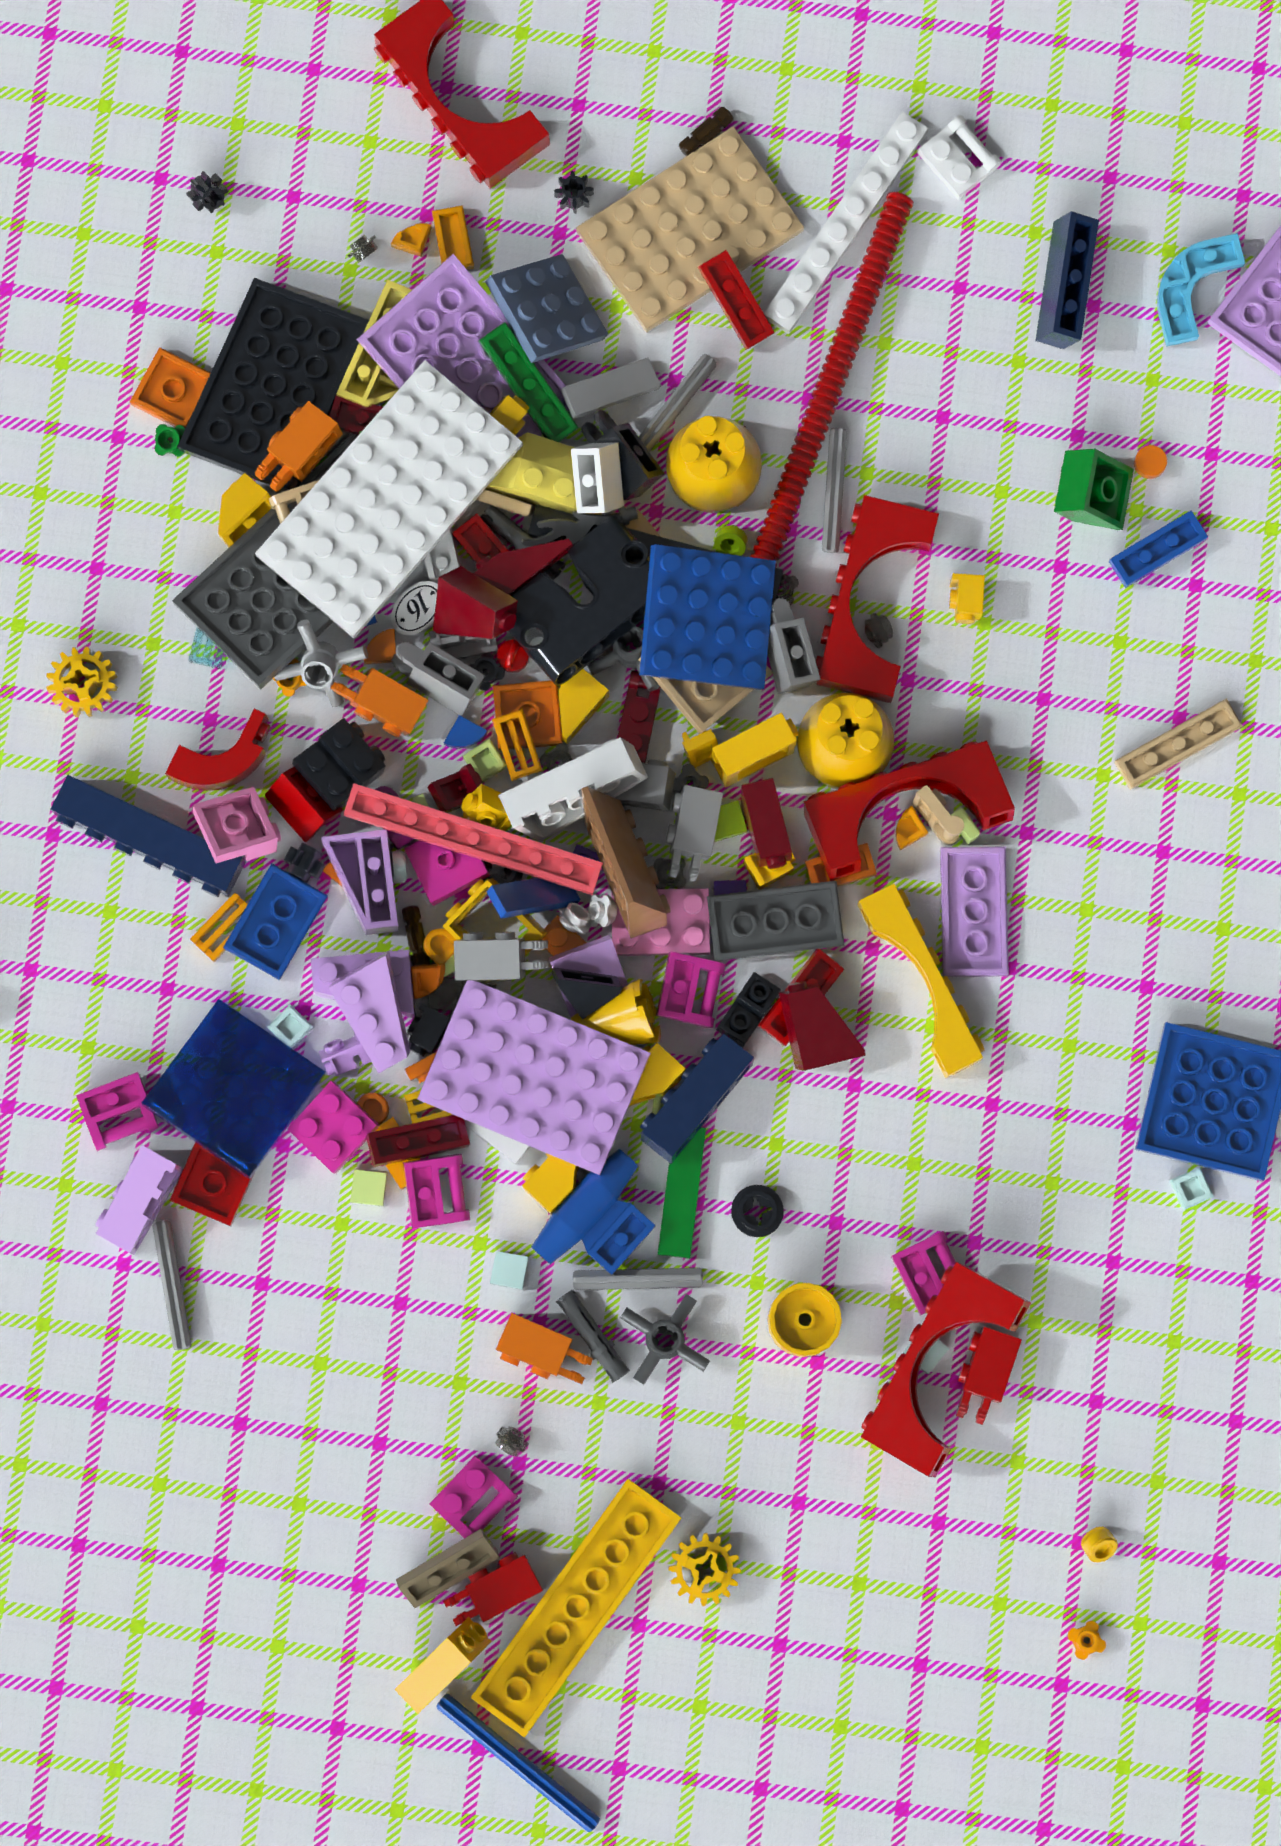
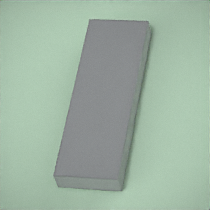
M649 357L565 386L562 388L561 393L573 419H577L659 390L661 384Z

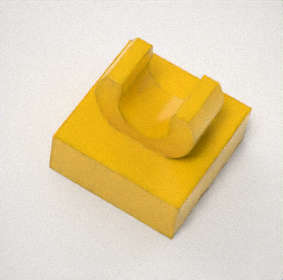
M711 729L705 730L691 739L686 732L682 733L684 741L682 745L687 760L691 765L696 768L711 760L712 748L718 745Z

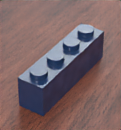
M1071 211L1053 222L1035 341L1065 349L1081 340L1099 225L1098 219Z
M724 1033L718 1040L712 1038L701 1052L704 1057L698 1065L694 1063L689 1065L681 1076L684 1080L677 1090L672 1087L661 1100L664 1106L656 1115L651 1112L640 1126L643 1129L641 1141L670 1164L673 1163L753 1066L754 1057Z

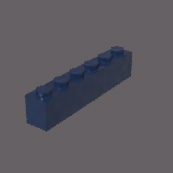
M67 775L50 808L57 816L55 821L71 829L78 825L86 829V836L102 843L104 838L116 843L114 849L128 856H132L133 852L145 857L143 862L155 869L160 870L163 865L174 871L173 877L189 884L191 879L203 884L201 890L215 897H219L220 893L229 897L246 863L242 856L215 863L204 838L70 775Z

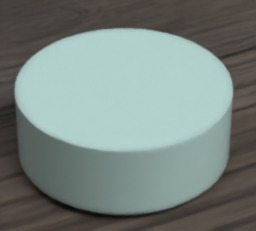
M391 851L390 862L393 884L405 883L407 879L405 853L403 851Z

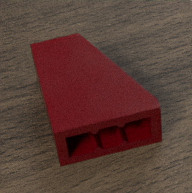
M460 566L440 576L438 579L433 631L437 634L493 639L514 628L518 600Z
M770 778L741 785V805L759 867L767 866L768 869H776L787 864L786 861L792 859V849L774 779Z
M800 981L788 984L787 991L779 992L795 1069L806 1071L866 1055L863 1046L818 986H807V981Z

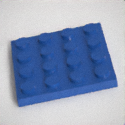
M657 544L651 545L639 675L763 690L765 688L776 561Z
M1165 1022L1135 1150L1264 1181L1281 1110V1051Z

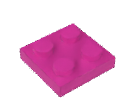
M330 1081L287 1129L332 1173L337 1174L367 1141V1133L375 1132L380 1125L338 1084Z

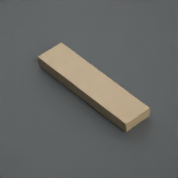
M1226 698L1115 760L1114 763L1131 790L1241 729L1243 725Z

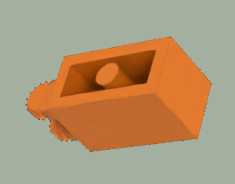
M310 401L303 407H298L291 415L290 423L284 430L276 432L271 438L267 448L269 454L257 467L255 476L262 480L279 464L282 468L272 479L270 488L276 492L281 490L292 476L302 482L343 435L338 423Z
M343 664L340 669L341 673L360 683L357 691L354 692L345 685L333 682L330 689L351 701L349 704L356 708L354 711L356 715L367 721H371L374 718L383 723L382 729L395 737H399L401 734L404 736L411 734L429 700L374 668L368 670L364 675L354 668Z
M511 1313L496 1347V1350L502 1353L500 1356L501 1360L517 1367L520 1361L532 1366L531 1373L547 1380L550 1374L556 1377L561 1375L579 1384H583L585 1377H582L580 1373L573 1370L569 1371L561 1366L566 1355L584 1365H591L593 1358L570 1348L573 1339L514 1313Z

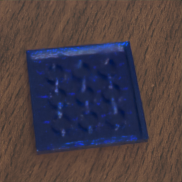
M218 999L142 1101V1106L250 1179L324 1078L326 1071Z

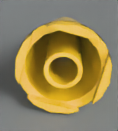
M642 979L635 980L623 987L621 994L583 1020L578 1013L571 1017V1020L630 1045L654 1044L661 1040L660 1025L655 1027L653 1025L657 1010L646 983L642 984Z

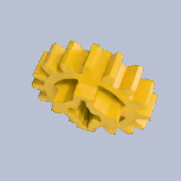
M72 647L71 656L68 657L65 653H60L63 660L60 664L52 661L51 665L56 671L55 673H47L46 677L53 684L46 688L49 693H56L51 700L55 705L62 703L61 710L65 714L72 708L73 715L79 718L81 711H85L88 717H92L93 708L96 707L100 712H103L104 708L101 703L103 701L112 703L113 699L108 693L109 691H117L118 687L110 681L116 679L117 674L115 671H107L112 667V663L109 659L101 662L103 654L100 651L91 656L89 647L84 648L83 654H79L76 647ZM84 662L95 665L100 671H97V669L89 670ZM71 666V670L69 671L67 676L63 677L65 671ZM84 676L87 679L84 682L85 687L79 688L77 685L80 682L79 677ZM102 687L100 692L93 698L92 696L97 688ZM64 694H75L80 702L72 701Z
M703 1533L702 1541H697L695 1536L691 1535V1544L687 1546L680 1542L679 1546L682 1553H672L671 1555L677 1561V1564L669 1566L668 1570L676 1572L677 1577H674L670 1582L671 1584L680 1583L682 1586L677 1592L679 1596L686 1592L690 1594L688 1603L692 1604L697 1597L700 1598L702 1606H706L707 1598H712L715 1604H719L718 1595L722 1593L726 1597H730L731 1595L727 1587L729 1585H738V1582L732 1579L733 1574L741 1573V1569L733 1567L732 1563L738 1560L739 1557L738 1555L729 1556L728 1551L732 1545L729 1543L721 1547L719 1545L721 1537L718 1535L713 1542L709 1541L707 1533ZM708 1547L705 1554L700 1557L693 1558L688 1556L696 1548ZM719 1552L726 1561L727 1573L719 1570L716 1563ZM712 1554L710 1568L714 1572L712 1576L706 1575L704 1579H701L700 1584L697 1585L699 1571L695 1567L697 1563L704 1564L705 1560H708L709 1555ZM682 1566L691 1570L694 1579L690 1587L683 1578ZM713 1581L721 1583L720 1587L711 1592H702L705 1584Z

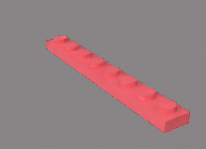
M355 783L344 811V816L590 895H593L603 864L587 857Z

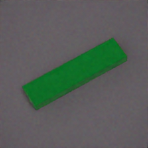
M503 322L478 340L514 394L529 406L527 413L545 438L560 442L579 428L536 365L530 362L521 344L506 322Z
M701 1127L673 1163H669L658 1255L690 1259L706 1128Z

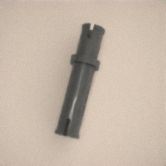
M489 505L485 509L486 515H481L482 520L516 549L531 547L522 545V539L534 538L496 506ZM559 560L545 573L554 580L562 572L559 569L563 570L566 564Z
M569 1291L556 1301L591 1350L590 1356L593 1360H598L612 1383L626 1375L630 1370L613 1348L614 1342L612 1340L608 1341L575 1294V1291Z

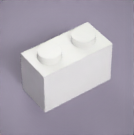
M618 442L589 443L572 448L571 455L577 513H606L623 507L624 500Z

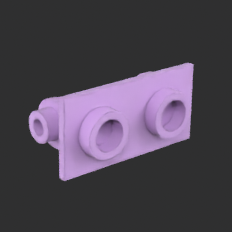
M355 1033L354 1037L342 1041V1039L333 1040L325 1044L324 1049L319 1051L322 1063L329 1060V1062L324 1064L328 1076L332 1074L338 1076L357 1068L353 1056L358 1054L363 1065L371 1062Z

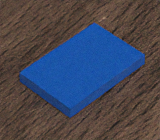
M271 863L223 949L280 980L328 895Z

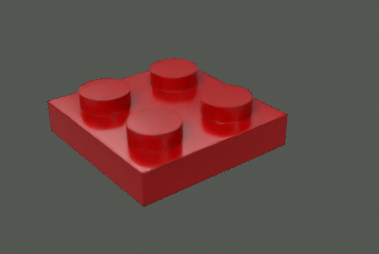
M196 1140L170 1201L231 1227L258 1166Z

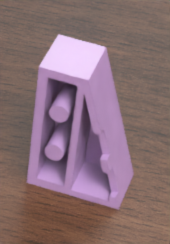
M387 830L321 837L322 845L365 935L397 932L398 920Z
M409 950L389 951L402 1014L406 1017L415 1018L411 954ZM385 952L312 958L313 992L316 996L335 1000L329 990L332 982Z
M387 951L332 982L329 986L330 992L378 1074L407 1058L410 1053L403 1014L397 994L398 990L391 965L390 952Z
M142 1145L139 1152L133 1158L126 1177L116 1187L112 1196L114 1200L109 1209H104L96 1222V1226L99 1227L96 1234L128 1253L135 1255L180 1178L183 1169Z

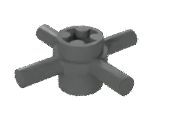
M634 626L614 642L612 652L590 662L587 667L592 676L617 663L628 668L637 669L640 674V661L638 659L641 657L643 630ZM632 642L636 649L628 652L626 644ZM640 675L649 692L660 687L653 677Z
M686 1294L670 1320H659L655 1323L649 1322L626 1307L620 1319L646 1335V1346L649 1350L648 1355L633 1377L635 1380L644 1385L660 1359H671L677 1355L704 1372L710 1360L684 1344L685 1335L681 1328L697 1300ZM667 1330L673 1333L671 1339L674 1344L671 1347H659V1341L655 1338L657 1333L664 1334Z

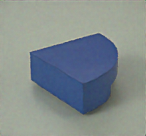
M459 715L446 737L444 745L455 749L469 747L479 743L487 735L488 731Z

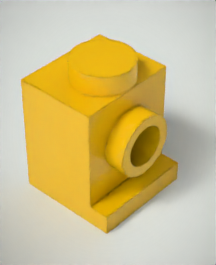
M507 395L503 397L489 414L512 434L516 435L526 423L522 418L526 415L529 406L516 395L513 398Z
M952 574L950 587H956V590H950L949 609H955L954 619L956 623L973 624L975 620L981 619L983 614L985 575Z
M481 783L472 793L467 794L461 807L463 818L502 831H506L511 826V822L498 796L501 794L500 792Z
M756 853L745 857L743 864L758 890H762L792 873L794 867L791 863L795 862L796 859L792 853V859L786 861L787 864L785 866L768 869L767 866L759 867Z

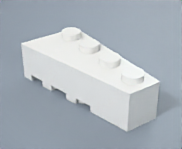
M620 737L618 739H611L601 747L498 796L512 827L541 842L584 816L582 788L588 786L615 798L644 781L648 776L634 746Z

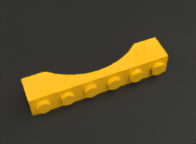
M892 884L859 900L857 906L870 932L902 951L916 966L926 983L934 1011V1036L931 1051L945 1079L980 1062L983 1059L981 1052L985 1051L984 1046L976 1033L971 1035L966 1025L970 1020L964 1007L961 1004L957 1006L951 996V994L955 993L953 985L947 975L941 976L937 968L940 961L933 947H926L922 939L925 931L917 917L912 919L907 908L911 905L904 890H897L895 884Z
M658 1043L652 1048L647 1045L643 1049L651 1054L629 1107L654 1099L657 1094L665 1096L672 1087L674 1088L682 1080L681 1076L686 1068ZM546 1153L545 1155L548 1158L540 1167L535 1164L524 1175L523 1179L526 1182L522 1187L552 1215L576 1187L579 1166Z

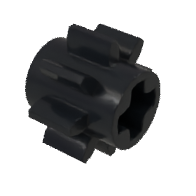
M202 171L200 176L190 180L191 191H188L186 195L193 201L192 205L198 211L205 207L210 213H213L214 209L225 205L224 194L229 191L221 184L223 180L218 174L215 173L210 178Z
M571 171L570 176L566 179L559 177L558 182L562 188L554 190V197L562 198L560 209H564L567 206L573 209L574 214H576L577 208L581 206L589 208V200L586 196L594 195L593 187H586L588 176L585 175L580 178L575 176L574 171ZM570 189H577V196H571Z
M301 843L298 850L291 846L284 858L285 862L289 864L286 872L308 883L311 876L319 879L325 868L324 863L320 862L323 854L305 843Z

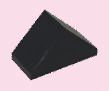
M554 967L552 970V975L558 987L582 1020L621 994L622 986L617 976Z

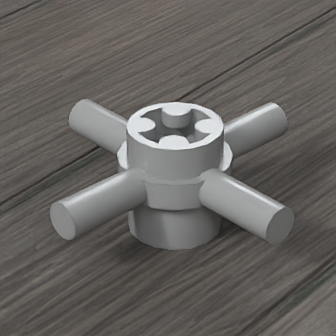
M302 620L297 624L307 648L303 653L301 662L287 665L274 678L276 681L301 675L302 680L309 687L315 689L324 688L332 707H338L343 704V698L330 689V687L335 682L334 677L338 674L339 666L367 659V649L365 646L338 652L330 643L318 642L309 620Z

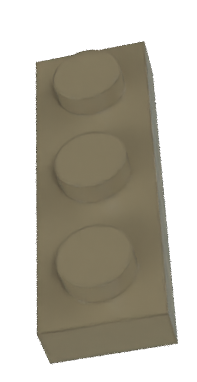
M479 1529L397 1578L396 1582L398 1588L412 1606L417 1608L496 1561L500 1556L497 1548L484 1531Z

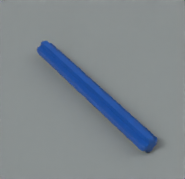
M445 1694L437 1703L436 1707L440 1712L587 1832L595 1829L600 1821L599 1816L450 1694Z

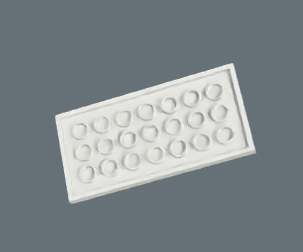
M424 360L256 551L255 555L352 638H355L523 446V442Z

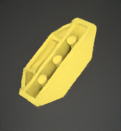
M387 279L365 331L412 289ZM359 343L336 394L361 406L369 407L389 401L399 388Z
M527 432L518 437L523 442V446L485 488L527 503L572 514L573 511H577L571 449L575 447ZM586 513L593 515H602V513Z

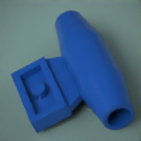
M618 1149L607 1158L601 1175L590 1171L557 1207L531 1248L551 1265L582 1240L587 1254L613 1275L656 1227L634 1205L617 1200L635 1173L638 1165L622 1150Z

